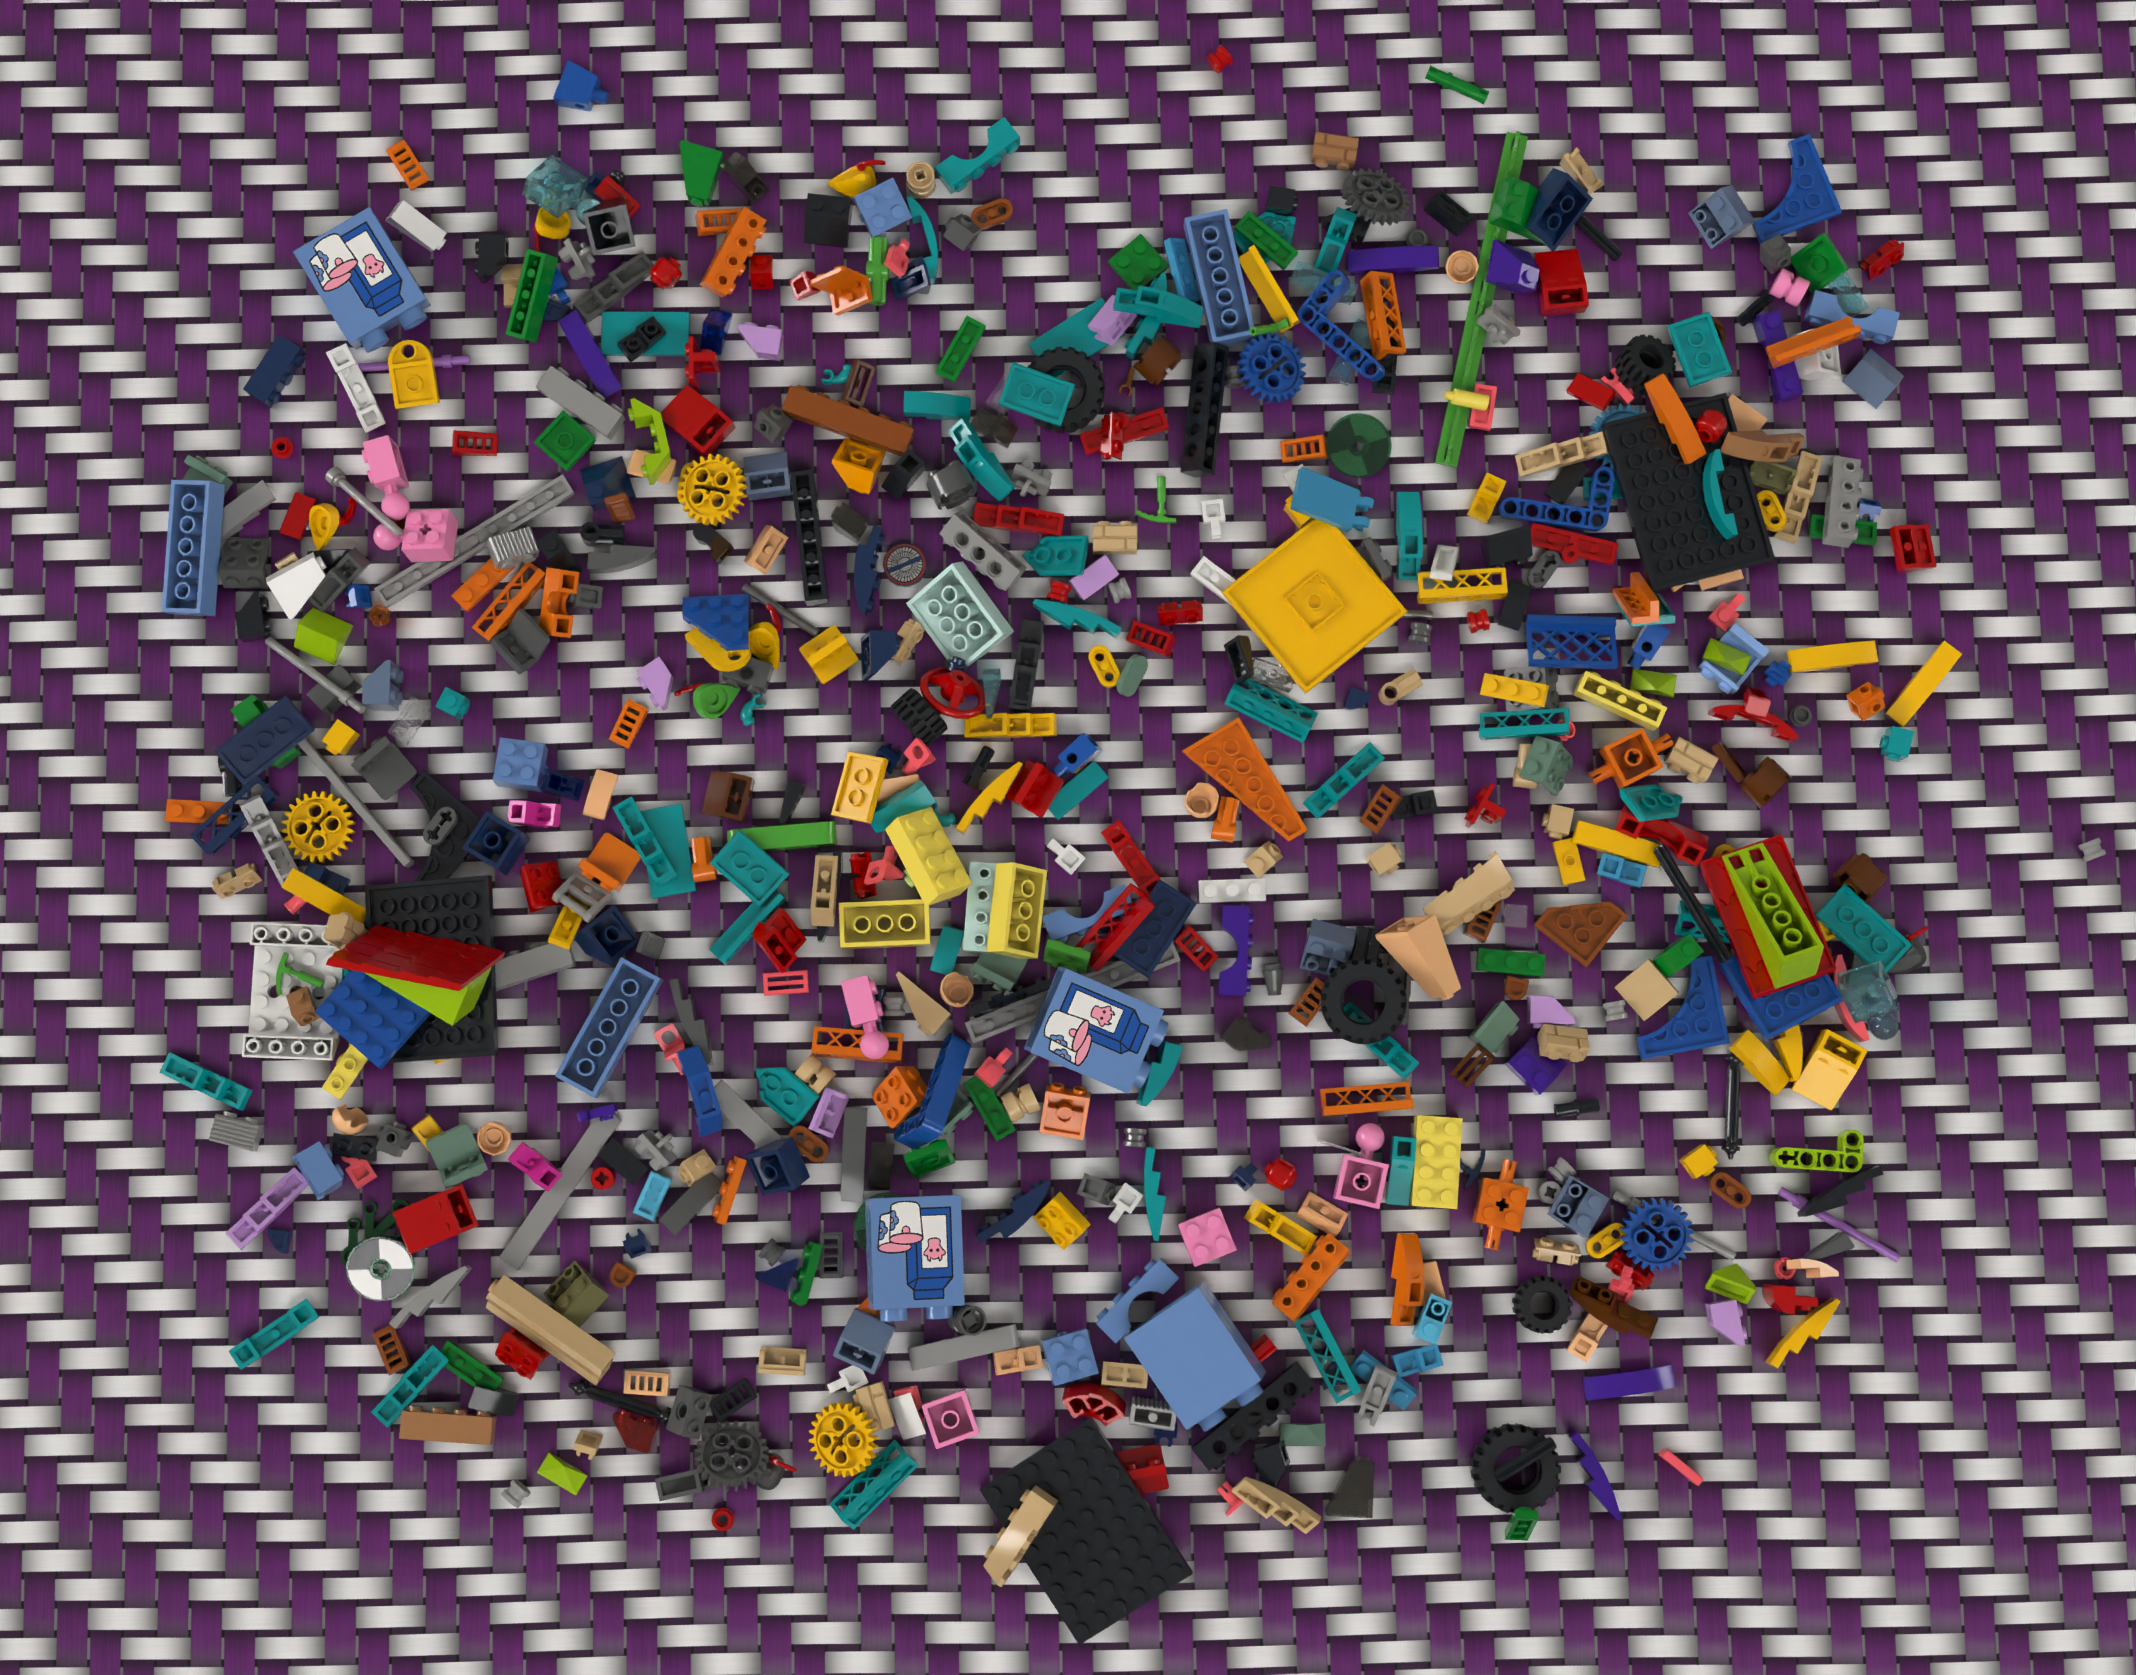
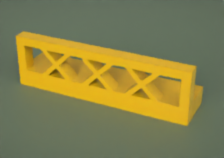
M1255 245L1249 247L1248 252L1238 257L1239 263L1275 324L1288 318L1291 326L1279 330L1282 334L1299 324L1300 321Z
M1505 567L1455 570L1453 577L1459 581L1455 588H1449L1443 583L1444 580L1433 579L1437 585L1433 589H1423V579L1430 578V572L1417 573V604L1505 599L1508 594ZM1491 574H1501L1502 585H1493L1487 579ZM1475 575L1481 582L1477 586L1471 587L1465 580L1469 576Z

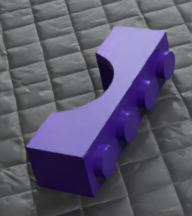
M1780 310L1759 314L1752 322L1758 343L1764 347L1765 351L1767 346L1788 339ZM1769 359L1771 369L1770 385L1775 403L1779 404L1797 399L1803 393L1795 361L1773 369Z
M1222 906L1221 930L1229 933L1234 938L1238 954L1235 963L1229 969L1219 973L1218 996L1245 997L1246 992H1250L1251 979H1247V970H1251L1252 957L1248 956V948H1252L1253 934H1249V925H1253L1254 912H1250L1249 906Z

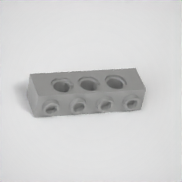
M963 511L955 513L939 533L946 544L960 551V555L965 560L977 566L976 569L981 574L991 578L993 584L1001 590L1006 591L1012 588L1028 568ZM963 533L968 536V543L963 540ZM979 548L984 549L985 557L980 555ZM996 562L1001 564L1002 571L997 570Z

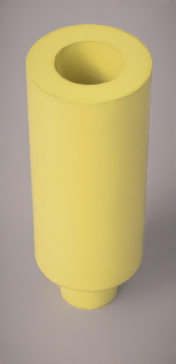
M1456 388L1453 391L1446 390L1444 394V399L1450 400L1451 404L1486 411L1489 404V395Z

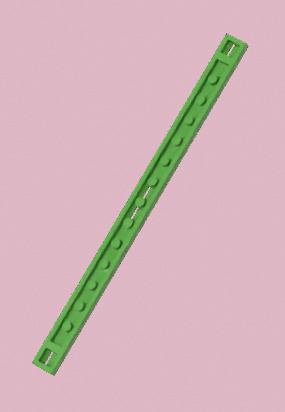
M1516 131V134L1507 132L1505 136L1478 261L1479 267L1474 279L1450 391H1453L1454 388L1470 392L1474 390L1486 330L1477 323V319L1485 314L1487 308L1492 306L1496 288L1495 285L1485 282L1493 240L1505 243L1508 230L1489 224L1498 183L1510 176L1517 179L1520 177L1528 136L1520 135L1521 132ZM1448 400L1435 464L1453 468L1457 467L1470 408L1451 404V401Z

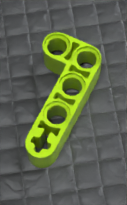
M1855 1129L1843 1130L1838 1135L1837 1151L1789 1147L1775 1148L1770 1153V1161L1775 1167L1857 1172L1863 1164V1135ZM1848 1134H1852L1855 1138L1852 1146L1846 1141ZM1803 1153L1809 1156L1807 1165L1801 1162L1800 1158ZM1827 1154L1832 1160L1828 1167L1823 1163V1157ZM1779 1155L1792 1156V1160H1781L1778 1157ZM1848 1156H1851L1854 1160V1165L1851 1168H1848L1845 1162Z

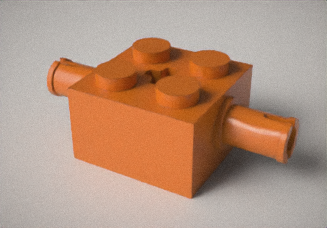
M1641 728L1603 747L1599 752L1605 765L1588 772L1589 778L1599 775L1591 780L1593 785H1596L1612 777L1620 790L1659 771L1664 766L1657 753L1673 746L1672 740L1663 743L1671 737L1666 733L1650 742L1644 728ZM1633 756L1635 760L1629 762L1627 758Z
M1503 1159L1500 1179L1494 1180L1481 1177L1472 1222L1485 1224L1489 1228L1484 1248L1498 1251L1501 1233L1505 1229L1520 1232L1529 1188L1515 1185V1182H1513L1517 1164L1515 1161ZM1503 1199L1502 1203L1505 1204V1208H1501L1499 1211L1496 1202H1500Z

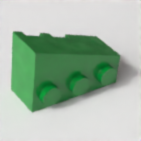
M251 694L230 711L237 718L239 725L243 729L269 709V707L263 700ZM296 745L270 766L282 769L300 756L302 752Z

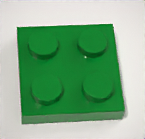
M1827 233L1821 234L1791 256V263L1800 277L1810 281L1808 290L1811 294L1815 290L1820 291L1849 270V267Z
M1142 234L1138 235L1108 260L1111 268L1131 290H1138V286L1147 287L1155 277L1158 278L1162 272L1164 273L1169 268L1167 262Z
M563 410L534 443L568 472L597 440Z
M946 1139L934 1140L928 1146L911 1149L907 1154L903 1155L914 1179L956 1163Z

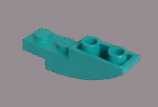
M1162 272L1159 278L1155 277L1150 287L1167 292L1166 274ZM1140 314L1142 317L1135 328L1138 331L1134 337H1129L1124 346L1128 358L1134 360L1144 342L1152 346L1162 324L1157 322V317Z
M1138 286V290L1117 288L1113 304V311L1157 317V322L1200 328L1204 310L1202 306L1184 297L1145 286Z
M961 418L948 431L956 444L953 449L977 481L998 501H1002L1015 486L995 454L988 453L969 420Z
M1397 492V580H1417V573H1420V559L1423 558V534L1419 492Z

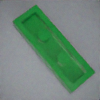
M1249 211L1234 227L1236 232L1252 245H1255L1259 251L1282 270H1285L1298 255L1296 249Z
M966 316L935 373L955 384L984 333L986 325Z
M1815 514L1810 516L1808 538H1823L1825 516ZM1856 521L1855 527L1858 528V536L1856 541L1852 543L1874 546L1877 539V522Z
M1478 948L1476 971L1544 977L1545 954Z
M977 1076L963 1083L996 1141L1016 1131L992 1088L990 1089Z
M450 1340L446 1342L440 1351L450 1360L444 1367L473 1387L477 1383L497 1390L505 1379Z
M1530 1507L1515 1509L1505 1529V1540L1528 1541L1538 1521V1510H1532Z

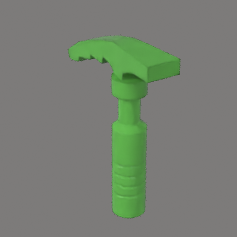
M1285 318L1276 324L1251 327L1249 333L1255 337L1258 335L1264 336L1267 333L1271 334L1291 325L1288 318Z
M1158 476V516L1147 515V513H1142L1139 510H1136L1135 513L1141 518L1152 522L1176 524V518L1164 516L1166 515V510L1164 509V503L1166 502V477Z
M283 952L276 974L277 995H282L283 990L281 988L284 978L282 975L284 973L297 976L299 980L322 989L325 983L324 980L304 971H297L290 965L287 966L289 953Z

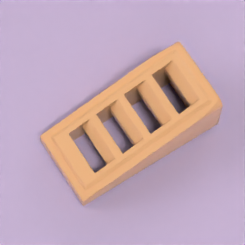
M625 1370L624 1393L669 1396L671 1372ZM631 1376H636L635 1389H631ZM640 1376H644V1389H640ZM649 1377H653L652 1390H648ZM658 1378H662L661 1390H657Z

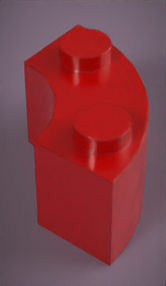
M1080 1383L1064 1388L1062 1402L1074 1419L1081 1416H1092L1104 1426H1107L1125 1416V1401L1107 1387L1093 1383Z

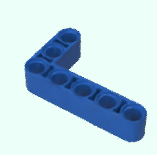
M1333 270L1326 275L1299 308L1298 319L1364 377L1372 382L1380 381L1385 375L1384 366L1326 317L1350 287L1349 278L1341 271ZM1342 277L1341 284L1335 287V279ZM1327 294V301L1320 304V298ZM1313 311V318L1306 321V315ZM1325 325H1329V331L1326 334H1322V328ZM1342 338H1345L1344 346L1338 348V341ZM1361 352V358L1354 362V354ZM1376 365V373L1369 375L1370 367Z
M1600 467L1592 474L1587 508L1508 497L1500 503L1498 507L1499 515L1507 520L1598 532L1608 523L1614 472L1609 467ZM1603 472L1607 475V483H1602L1598 480V473ZM1596 494L1604 496L1603 505L1595 502L1594 497ZM1506 503H1511L1514 506L1515 511L1513 514H1509L1504 510ZM1528 506L1536 509L1535 517L1527 515L1526 508ZM1553 509L1558 513L1557 520H1551L1548 517V510ZM1574 512L1579 515V523L1571 522L1569 518L1570 513ZM1592 516H1598L1601 519L1600 526L1597 527L1592 524Z
M949 1033L945 1037L920 1111L917 1115L903 1121L897 1127L894 1133V1140L914 1149L937 1139L941 1135L971 1048L969 1042L953 1033Z

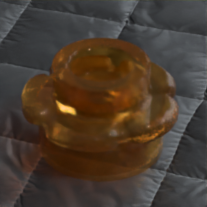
M377 605L369 612V620L376 627L387 625L390 621V611L386 607Z

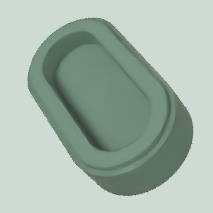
M1134 654L1129 658L1117 681L1116 688L1119 694L1130 697L1136 692L1148 668V661L1144 656Z

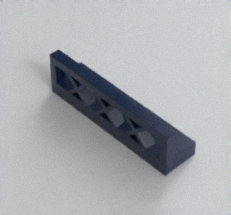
M258 775L190 834L207 855L214 856L249 825L243 812H234V803L238 800L252 798L251 788L259 783L265 790L261 798L267 808L280 797ZM230 815L229 824L225 828L217 827L218 817ZM204 830H213L212 839L207 844L198 837Z

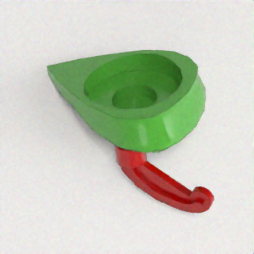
M698 683L680 688L675 691L674 695L679 696L681 693L695 690L693 692V703L696 712L700 717L715 719L727 710L741 688H734L732 685L720 683Z

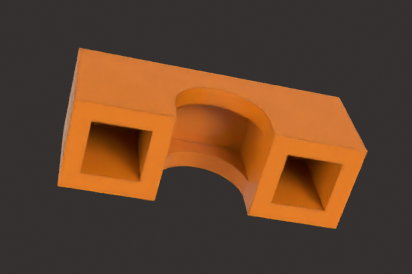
M546 568L539 627L547 635L571 638L574 616L567 613L566 601L570 594H577L579 572Z

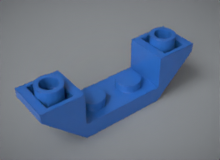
M699 1045L677 1051L682 1073L687 1078L697 1113L694 1116L700 1137L721 1131L722 1115L709 1068Z

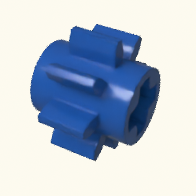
M1774 660L1764 671L1768 676L1765 681L1772 687L1776 684L1782 687L1792 675L1788 671L1791 666L1784 660L1780 661V663Z

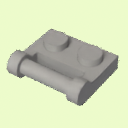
M576 870L555 891L552 900L556 903L560 902L573 910L589 924L598 912L612 899L613 894ZM568 892L591 908L587 910L565 894Z

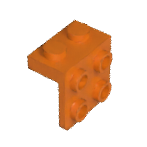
M837 266L834 270L819 274L816 278L810 280L812 287L830 294L833 314L837 316L873 301L869 277L846 266Z
M604 833L588 859L584 860L582 858L578 866L583 869L581 874L592 880L596 877L601 881L599 885L609 892L612 889L619 892L641 860V857L632 847L610 833Z
M896 1066L872 1093V1098L890 1128H897L915 1107H921L927 1086L914 1066Z

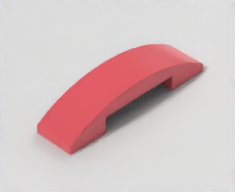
M1842 954L1833 956L1836 971L1830 973L1829 976L1844 998L1842 1002L1834 1006L1845 1028L1859 1042L1868 1041L1870 1038L1863 1018L1854 1020L1840 979L1849 976Z

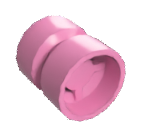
M1782 268L1769 294L1779 299L1784 297L1785 302L1797 307L1808 289L1810 281L1800 276L1794 278L1792 272Z

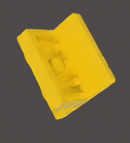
M832 625L799 648V651L822 684H826L859 661L836 625Z
M1061 1192L1033 1217L1038 1225L1063 1250L1091 1225Z

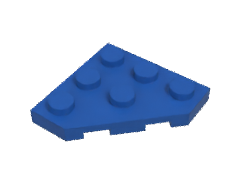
M749 594L683 597L682 616L684 621L695 625L702 634L720 643V646L726 651L749 649Z

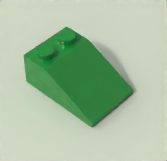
M1512 176L1499 182L1489 224L1544 244L1526 227L1538 189L1530 183Z

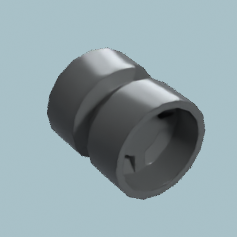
M965 1304L963 1306H954L953 1318H948L947 1321L952 1331L975 1336L984 1330L987 1318L981 1308Z

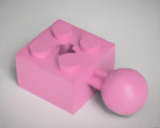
M389 435L363 442L364 450H362V456L365 463L368 462L370 470L367 471L371 484L374 483L376 489L379 488L386 495L381 503L382 512L393 521L404 519L407 516V511H410V503L406 496L399 493L398 490L410 486L398 445Z
M449 509L407 511L405 529H402L401 536H395L381 523L374 530L373 539L379 548L388 551L397 548L402 542L401 550L411 562L453 561L459 522Z
M868 975L842 981L841 985L851 1024L854 1028L863 1026L865 1035L860 1041L862 1053L870 1059L883 1057L888 1051L889 1041L885 1034L878 1031L876 1025L877 1022H881L880 1016L884 1015L881 1002L875 999V994H878L876 982L874 979L870 980Z
M1366 1123L1357 1130L1356 1142L1361 1148L1360 1153L1363 1154H1360L1359 1157L1342 1154L1333 1199L1376 1209L1380 1208L1389 1164L1372 1161L1374 1151L1382 1147L1385 1139L1384 1132L1378 1125ZM1362 1175L1366 1184L1361 1185L1359 1188L1355 1180Z

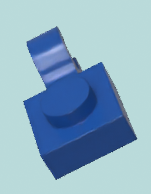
M556 266L549 296L551 297L556 294L561 303L566 305L571 302L564 291V288L569 285Z

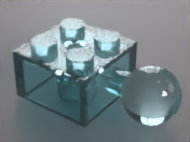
M553 155L549 156L527 176L522 193L523 196L557 219L570 207L574 208L578 220L583 225H585L582 212L600 204L599 201L592 198L580 199L583 195L587 178Z
M1882 961L1838 973L1839 992L1854 1022L1857 1023L1870 1019L1869 1029L1874 1037L1880 1040L1893 1038L1898 1032L1899 1024L1897 1018L1891 1012L1899 1010L1897 992Z

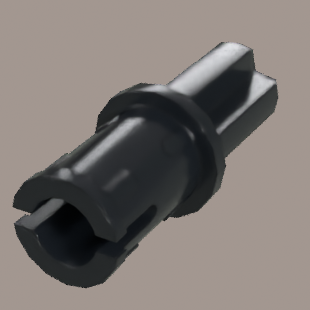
M983 746L975 762L971 763L972 767L963 780L964 784L973 789L976 788L983 773L987 772L985 769L995 753L992 748Z
M1574 1099L1573 1102L1554 1104L1556 1118L1572 1115L1579 1117V1114L1600 1111L1598 1099L1583 1101Z

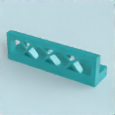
M1251 679L1242 683L1249 687L1248 690L1236 685V682L1234 683L1224 703L1225 705L1304 743L1318 715L1317 712ZM1263 694L1267 696L1269 699L1266 700L1262 698L1260 695ZM1280 704L1287 706L1289 709L1282 708ZM1300 714L1311 718L1310 721L1302 718Z
M1569 708L1480 713L1479 738L1481 740L1535 737L1536 735L1540 737L1570 735ZM1555 714H1565V723L1553 724L1549 721ZM1533 715H1539L1545 720L1541 725H1530L1527 722ZM1512 716H1517L1522 721L1519 726L1508 727L1505 724ZM1498 717H1505V718H1504V720L1502 721V720H1500ZM1485 718H1495L1500 724L1497 727L1485 728Z
M775 890L761 907L753 902L709 950L723 964L727 965L753 937L757 924L759 922L765 923L787 899Z
M1680 900L1678 904L1679 917L1674 930L1675 934L1682 936L1690 934L1694 938L1706 939L1686 905ZM1701 904L1713 926L1717 928V932L1723 942L1730 943L1716 907ZM1683 921L1695 924L1690 929L1681 928Z
M1319 1309L1298 1319L1296 1323L1294 1322L1336 1404L1359 1393L1361 1389ZM1312 1318L1316 1326L1314 1334L1304 1333L1300 1323ZM1317 1330L1319 1331L1322 1338L1316 1336ZM1306 1336L1312 1338L1311 1344H1310V1342L1308 1341V1339H1307ZM1315 1339L1324 1341L1327 1346L1324 1356L1314 1352L1312 1347ZM1328 1350L1332 1358L1327 1357ZM1317 1356L1323 1358L1322 1364L1318 1360ZM1326 1359L1336 1363L1337 1370L1335 1376L1325 1373L1323 1367ZM1339 1371H1340V1373H1341L1343 1379L1337 1377ZM1328 1377L1334 1379V1380H1333V1384H1331V1382H1330V1380L1328 1379ZM1336 1380L1346 1382L1350 1391L1338 1397L1334 1390Z
M895 1439L871 1462V1465L865 1468V1471H862L829 1503L839 1518L853 1530L919 1466L915 1459L908 1455ZM897 1449L900 1454L893 1461H889L890 1454ZM877 1467H882L881 1473L877 1477H873L874 1470ZM861 1483H865L864 1490L861 1493H856L857 1487ZM845 1499H849L848 1506L841 1511L838 1506Z

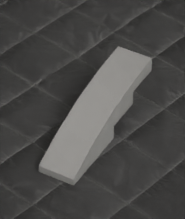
M263 480L223 508L221 543L242 530L245 523L260 514V510L277 500Z
M259 794L240 803L239 806L282 886L292 868L299 869Z
M722 1079L714 1086L720 1110L759 1148L775 1140L784 1139Z
M469 1265L463 1266L425 1288L407 1303L389 1324L395 1329L401 1328L412 1313L419 1317L426 1312L434 1301L438 1304H444L472 1267Z

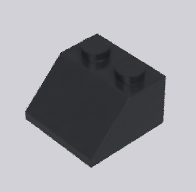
M808 193L805 211L804 243L848 248L853 209L851 198Z
M625 197L602 202L582 212L593 255L636 246Z
M1527 525L1486 536L1480 545L1486 568H1507L1506 565L1514 563L1515 566L1528 563V560L1533 555L1530 526Z

